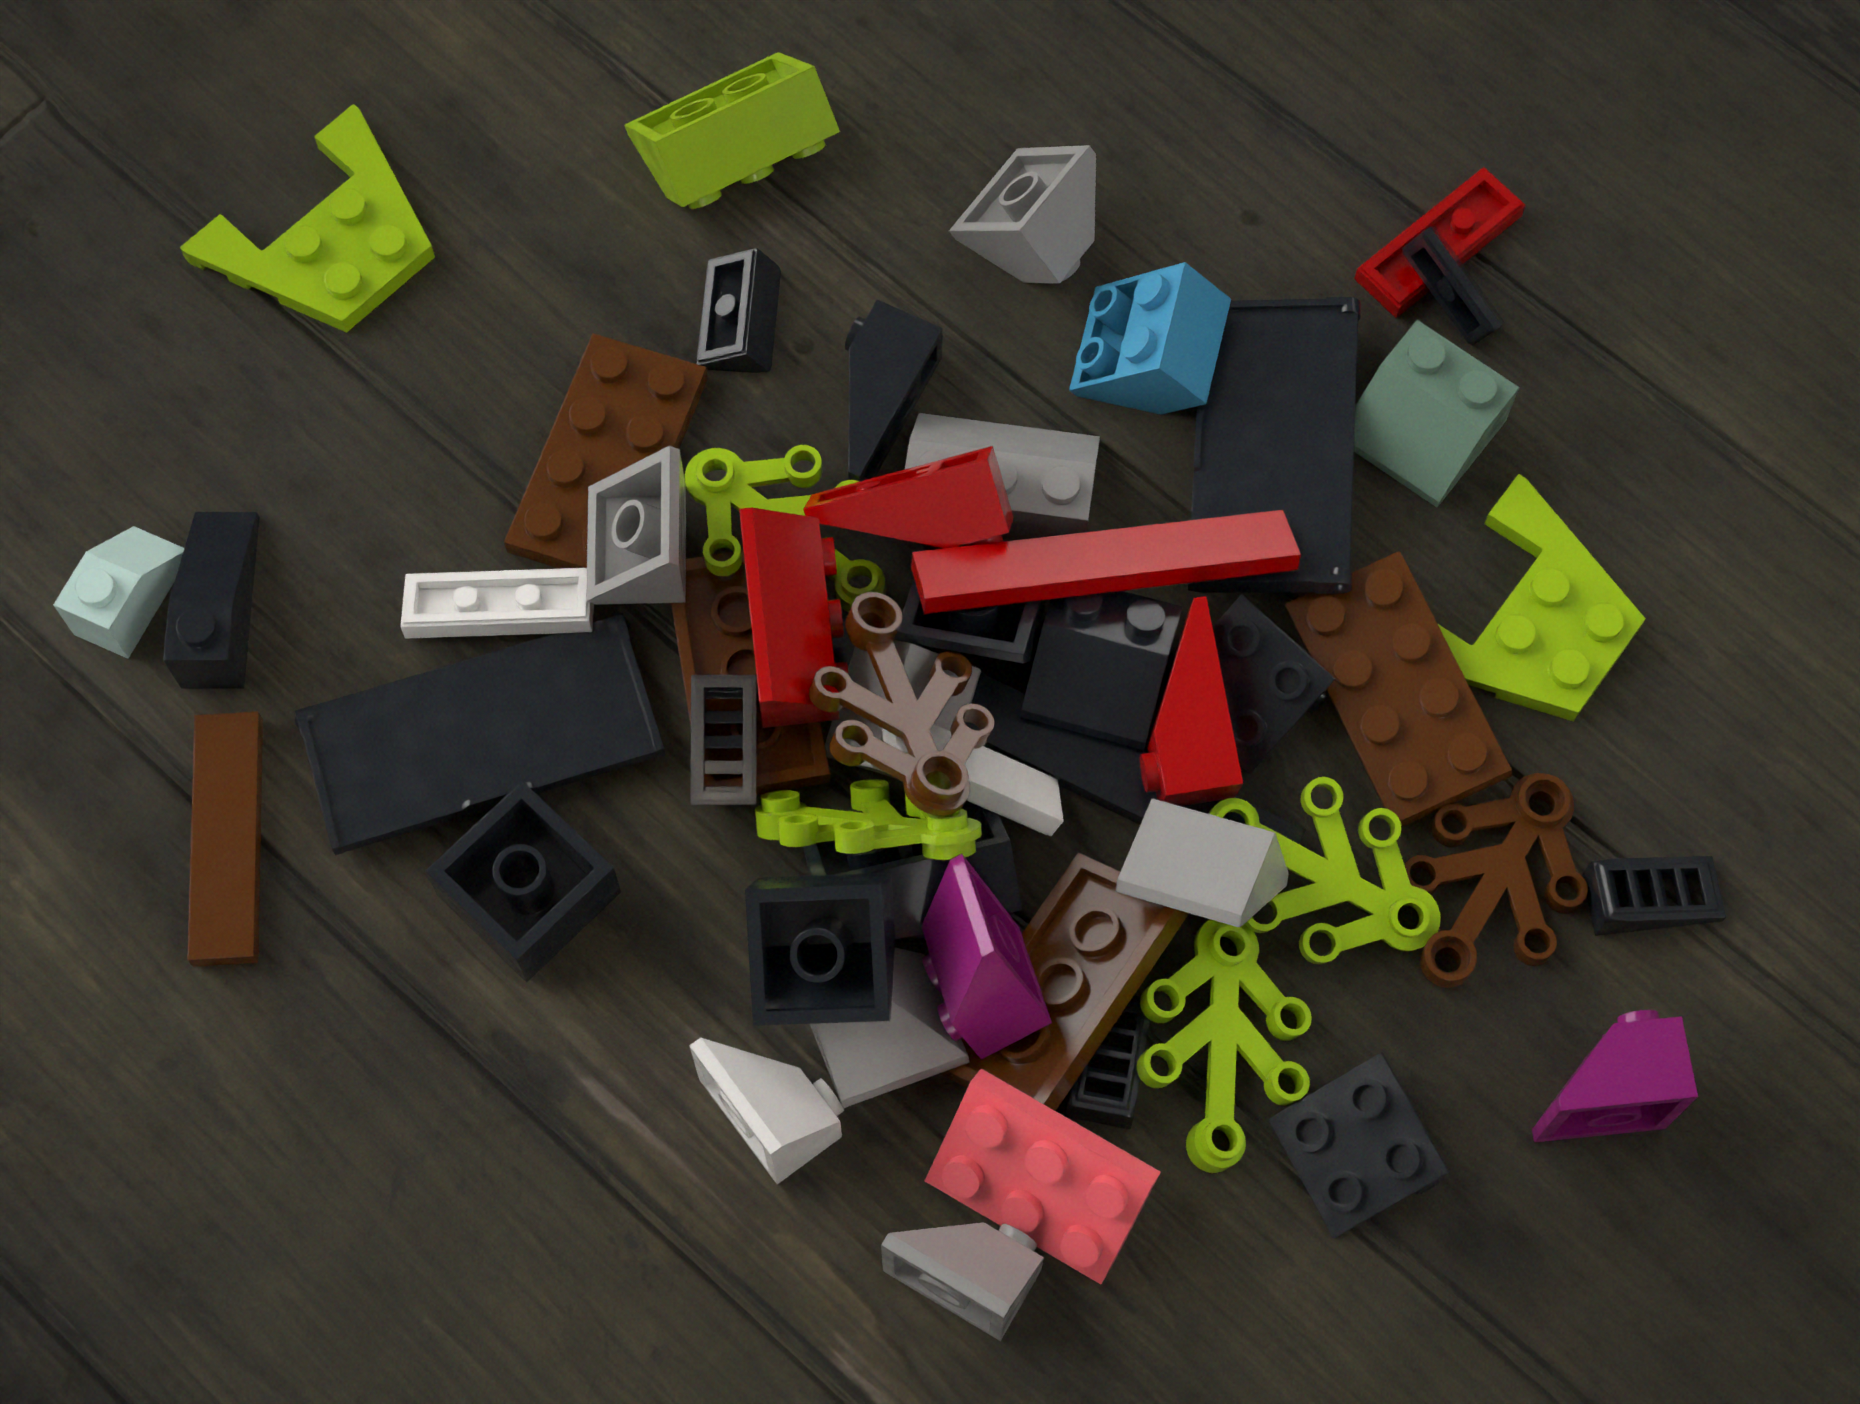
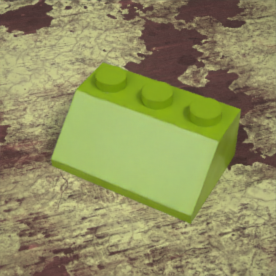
M779 52L624 125L628 136L666 198L681 207L688 205L690 209L701 208L715 202L722 196L720 189L739 180L741 183L747 184L767 177L774 171L772 164L791 155L794 159H799L817 153L825 147L824 139L840 132L815 66Z

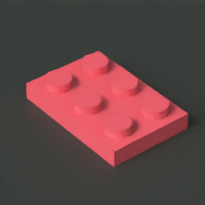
M980 1069L966 1090L925 1182L998 1225L1007 1224L1022 1231L1037 1243L1039 1249L1097 1283L1102 1284L1161 1172L987 1071Z

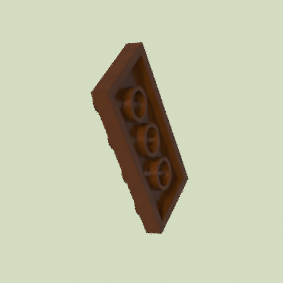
M592 333L504 540L507 553L559 569L587 568L588 487L668 446L680 449L708 379L706 367Z
M741 550L742 563L740 568L729 576H717L711 573L705 565L704 556L686 559V603H671L690 724L691 675H756L744 550ZM734 552L714 554L711 557L717 561H726L733 556ZM757 684L756 795L777 790H790L830 783L821 722L763 728ZM706 699V711H743V699ZM705 724V736L743 735V724ZM705 749V761H743V749ZM705 774V787L743 786V774Z
M1400 551L1353 572L1352 589L1348 593L1316 594V592H1310L1285 604L1307 653L1336 678L1327 688L1326 692L1383 808L1391 810L1398 816L1401 827L1438 811L1446 804L1460 801L1512 777V769Z
M1078 853L1022 932V937L1052 1023L983 1059H980L964 1038H962L961 1040L969 1057V1063L940 1074L968 1088L978 1071L983 1069L1056 1111L1189 913L1116 892L1120 871Z

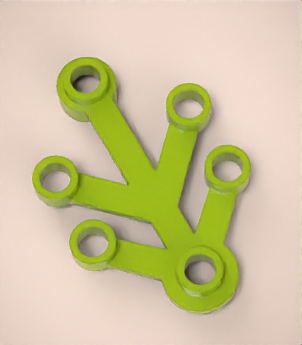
M798 445L791 448L785 455V458L743 462L730 450L710 448L701 451L690 460L685 470V483L690 496L696 502L706 506L709 538L704 543L703 555L705 565L711 573L717 576H729L735 573L742 563L740 543L732 535L731 506L738 511L741 508L753 507L805 516L803 508L811 495L767 499L752 487L790 482L799 488H808L815 485L822 476V460L815 448L809 445ZM802 460H807L814 464V467L805 473L797 472L792 468L795 463ZM714 470H722L727 473L719 481H710L705 478L707 473ZM846 480L839 483L835 488L856 483L859 481ZM719 548H728L734 552L733 556L726 561H717L711 557L714 551ZM835 549L837 575L827 577L835 582L836 599H840L842 609L849 612L855 598L866 592H878L886 595L884 574L875 563L864 559L851 561ZM862 575L871 579V583L861 589L854 588L848 583L854 576Z
M1328 777L1315 778L1304 787L1301 793V805L1304 811L1313 818L1325 858L1262 825L1259 822V816L1255 808L1245 800L1228 798L1217 803L1209 811L1208 814L1224 818L1225 814L1229 812H1236L1244 818L1246 825L1275 832L1287 869L1314 883L1277 894L1268 902L1274 913L1269 924H1260L1251 917L1245 923L1250 930L1257 933H1265L1277 927L1282 920L1346 901L1371 914L1336 928L1326 923L1314 924L1307 928L1299 940L1300 952L1307 961L1313 964H1325L1335 959L1341 951L1381 939L1394 949L1413 951L1424 947L1428 940L1438 932L1440 927L1439 907L1427 891L1410 884L1397 844L1401 834V822L1398 816L1389 809L1377 808L1370 811L1361 819L1358 826V834L1361 841L1367 847L1373 849L1383 889L1360 877L1339 812L1343 802V791L1335 780ZM1324 787L1330 791L1333 802L1329 809H1320L1313 804L1311 800L1313 788ZM1372 818H1382L1389 824L1390 835L1387 840H1377L1370 834L1369 823ZM1402 906H1411L1417 911L1419 922L1415 929H1406L1399 923L1398 911ZM1314 932L1325 933L1330 938L1331 950L1326 956H1319L1311 950L1309 940Z
M880 779L860 780L850 785L852 809L862 812L807 807L805 803L800 802L799 793L792 790H777L761 795V805L755 808L757 836L766 840H780V844L787 847H803L819 842L835 841L836 851L856 854L873 849L922 843L923 856L930 859L951 860L960 854H963L964 857L974 854L976 852L975 840L982 835L981 823L978 820L967 818L966 810L960 809L956 813L946 816L928 814L914 806L906 794V814L912 817H919L920 819L902 817L890 804L889 783Z
M1209 919L1199 928L1195 935V957L1169 979H1159L1148 986L1141 995L1140 1006L1143 1014L1149 1020L1155 1023H1166L1183 1010L1185 997L1211 978L1210 1006L1165 1044H1155L1143 1052L1137 1061V1073L1147 1086L1163 1088L1176 1080L1181 1074L1182 1064L1208 1043L1205 1119L1190 1129L1186 1139V1150L1190 1160L1196 1167L1205 1172L1218 1173L1236 1164L1242 1158L1246 1147L1244 1132L1240 1125L1234 1121L1237 1050L1264 1082V1090L1268 1098L1278 1105L1287 1106L1295 1103L1307 1094L1310 1086L1306 1070L1296 1062H1283L1239 1009V985L1267 1015L1266 1024L1268 1030L1279 1040L1291 1041L1305 1033L1311 1025L1312 1016L1309 1007L1301 999L1296 997L1285 998L1257 964L1259 943L1254 931L1250 930L1245 924L1239 928ZM1221 937H1227L1235 944L1237 948L1236 956H1230L1222 950L1220 946ZM1155 991H1162L1170 997L1172 1002L1170 1011H1164L1157 1007L1154 1002ZM1281 1009L1289 1010L1295 1015L1297 1019L1296 1029H1290L1283 1024L1280 1017ZM1152 1056H1160L1167 1062L1169 1068L1167 1076H1159L1152 1070L1150 1064ZM1280 1073L1287 1074L1293 1079L1295 1084L1293 1094H1288L1280 1088L1278 1083ZM1213 1130H1220L1228 1137L1230 1146L1227 1152L1217 1149L1213 1144Z

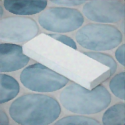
M587 568L406 574L401 630L405 639L592 632L594 604L586 601Z
M935 724L930 730L937 750L942 751L952 737L951 732ZM882 728L883 742L909 754L903 739ZM984 746L972 751L965 763L970 781V794L967 801L1040 833L1052 836L1064 821L1058 780Z

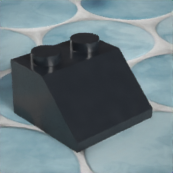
M925 545L924 551L944 548ZM914 580L902 613V622L896 634V641L1018 663L1032 662L1035 658L1043 622L1049 607V599L924 614Z
M1125 591L1051 599L1043 622L1020 717L1144 750L1172 654L1182 606Z
M892 872L763 877L756 879L745 889L753 1026L890 1021L895 954Z

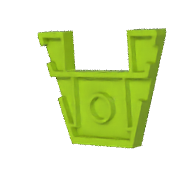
M354 104L314 136L318 149L350 177L345 183L264 250L257 248L223 215L219 214L180 247L185 260L202 270L206 266L227 276L229 282L245 289L254 287L275 296L280 304L346 333L433 260L435 255L430 241L360 109Z
M1518 474L1489 512L1484 524L1537 559L1473 645H1469L1438 624L1468 685L1494 692L1497 699L1574 721L1639 631L1646 618L1525 477Z

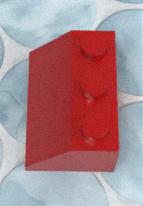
M753 507L741 508L739 512L762 727L839 720V711H823L817 708L809 698L810 686L819 669L834 666L848 673L847 661L834 663L832 638L844 637L840 599H827L825 576L837 575L833 537L821 538L819 518ZM823 685L827 691L839 693L834 687Z

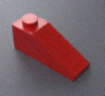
M993 446L811 495L803 508L805 516L819 518L820 524L940 548L1002 542L1001 535L1009 533L1014 518Z
M1206 596L1193 598L1149 740L1148 753L1140 754L1141 776L1146 793L1156 791L1157 800L1177 806L1235 798L1243 785Z

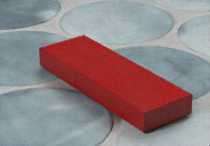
M1483 167L1358 267L1354 279L1389 313L1397 318L1430 291L1402 253L1404 246L1427 228L1434 225L1464 264L1522 217L1526 205Z

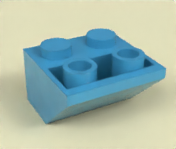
M1186 262L1095 287L1082 342L1076 356V365L1069 391L1078 397L1160 415L1206 404L1231 298Z

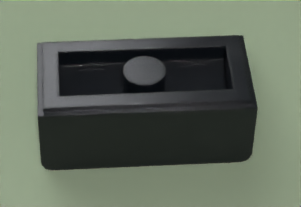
M1434 225L1427 228L1402 248L1404 256L1468 344L1473 346L1504 324L1500 314Z
M758 248L708 260L696 363L706 367L707 370L761 373L771 370L781 270L773 260Z

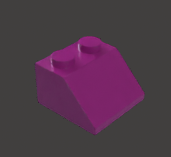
M960 854L949 861L921 927L929 950V954L922 957V962L932 984L939 992H942L945 1002L937 1005V1010L946 1031L954 1041L964 1038L980 1059H983L1051 1024L1052 1021L1019 926L964 855Z
M1638 1010L1617 1017L1618 1023H1614L1602 1036L1532 1128L1534 1142L1666 1129L1698 1098L1682 1016L1659 1018L1658 1011Z

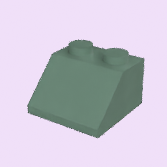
M1417 320L1381 363L1356 404L1354 452L1435 507H1438L1506 422L1520 387Z

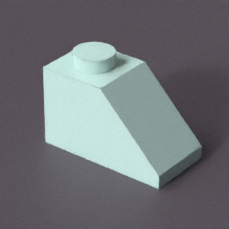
M133 526L86 551L53 606L75 636L128 659L175 582L184 548Z

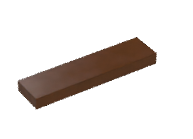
M259 711L194 715L187 960L192 967L258 963L263 718Z

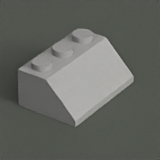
M918 413L909 439L905 469L993 446L1014 517L1009 533L1001 535L1003 541L1087 532L1100 436Z

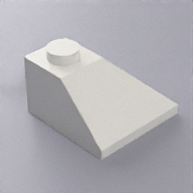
M699 1038L689 1045L699 1080L776 1184H779L842 1137L841 1123L837 1116L844 1109L836 1095L821 1078L812 1084L798 1067L704 1038Z

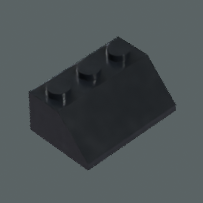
M966 800L961 809L967 811V818L978 820L981 823L982 835L975 840L976 852L965 858L1008 913L1022 910L1011 842L997 813ZM906 805L894 807L902 817L920 819L919 817L907 815ZM835 841L819 842L802 847L809 876L892 872L895 939L904 937L913 939L925 938L921 927L950 860L930 859L923 856L922 843L873 849L856 854L836 851Z

